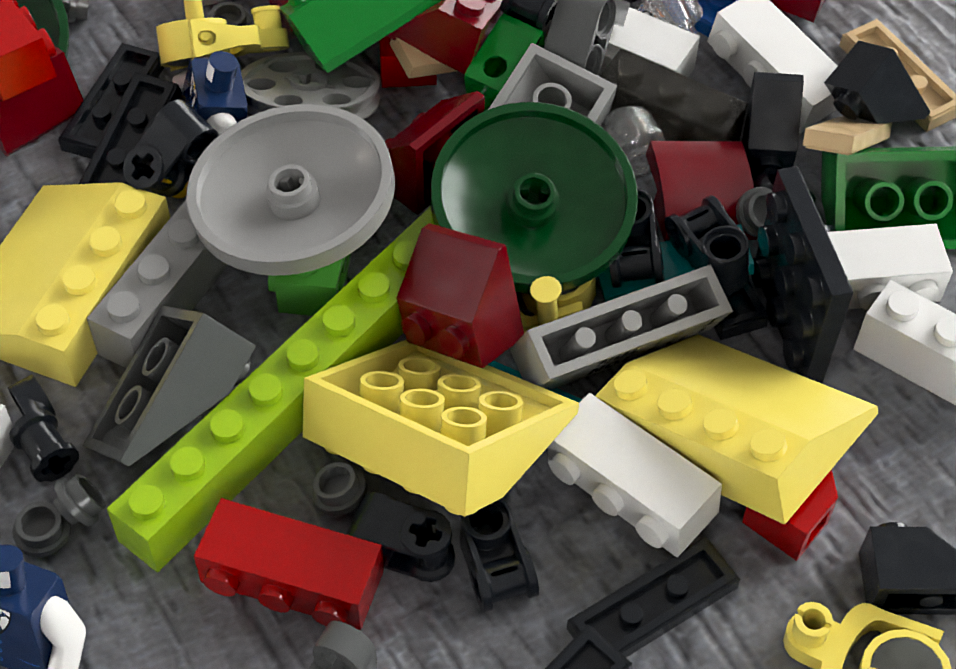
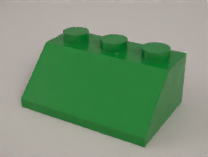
M288 0V3L280 7V10L307 55L329 73L442 0Z
M956 146L866 148L852 155L822 151L821 200L826 224L833 225L836 231L937 224L945 249H956Z

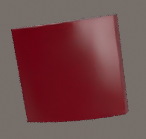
M650 141L645 155L657 188L653 204L664 241L670 240L665 229V218L672 214L681 216L701 206L702 200L710 195L715 196L721 202L730 218L736 225H739L736 218L737 202L743 193L754 188L750 166L742 141ZM743 230L748 240H757L758 237H753Z

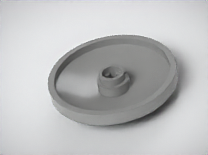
M318 104L287 105L268 109L247 117L225 130L210 143L198 158L189 177L186 195L187 208L199 239L207 250L222 262L236 269L259 275L300 274L341 260L362 246L377 231L386 218L393 201L395 174L386 143L374 127L364 119L346 110Z

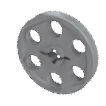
M291 52L256 60L241 70L247 100V114L249 116L281 106L318 104L343 109L365 119L377 110L380 103L378 92L380 88L379 75L367 64L353 58L327 73L306 52Z

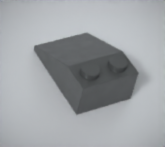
M162 306L83 446L122 464L131 466L230 394L232 388L238 385L247 375L251 365L249 358L256 345L205 313Z

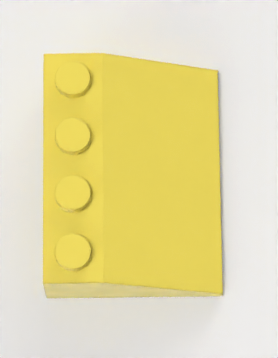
M122 182L42 186L0 245V360L76 387L97 355L87 317L170 219L166 197L146 190L136 189Z
M699 334L627 362L595 395V397L722 483V496L784 525L878 415V406Z
M406 339L305 377L303 438L324 447L331 454L340 455L362 466L369 473L379 474L403 486L410 493L419 494L444 506L452 514L466 517L506 495L578 414L579 402L487 365L482 369L408 343Z

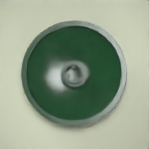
M519 102L486 110L465 122L451 135L441 149L434 166L430 205L435 225L505 244L515 291L531 294L530 287L532 282L542 276L554 277L560 282L562 291L583 285L604 272L620 255L628 241L637 213L638 192L635 175L625 152L616 140L600 125L588 117L565 107L540 102Z

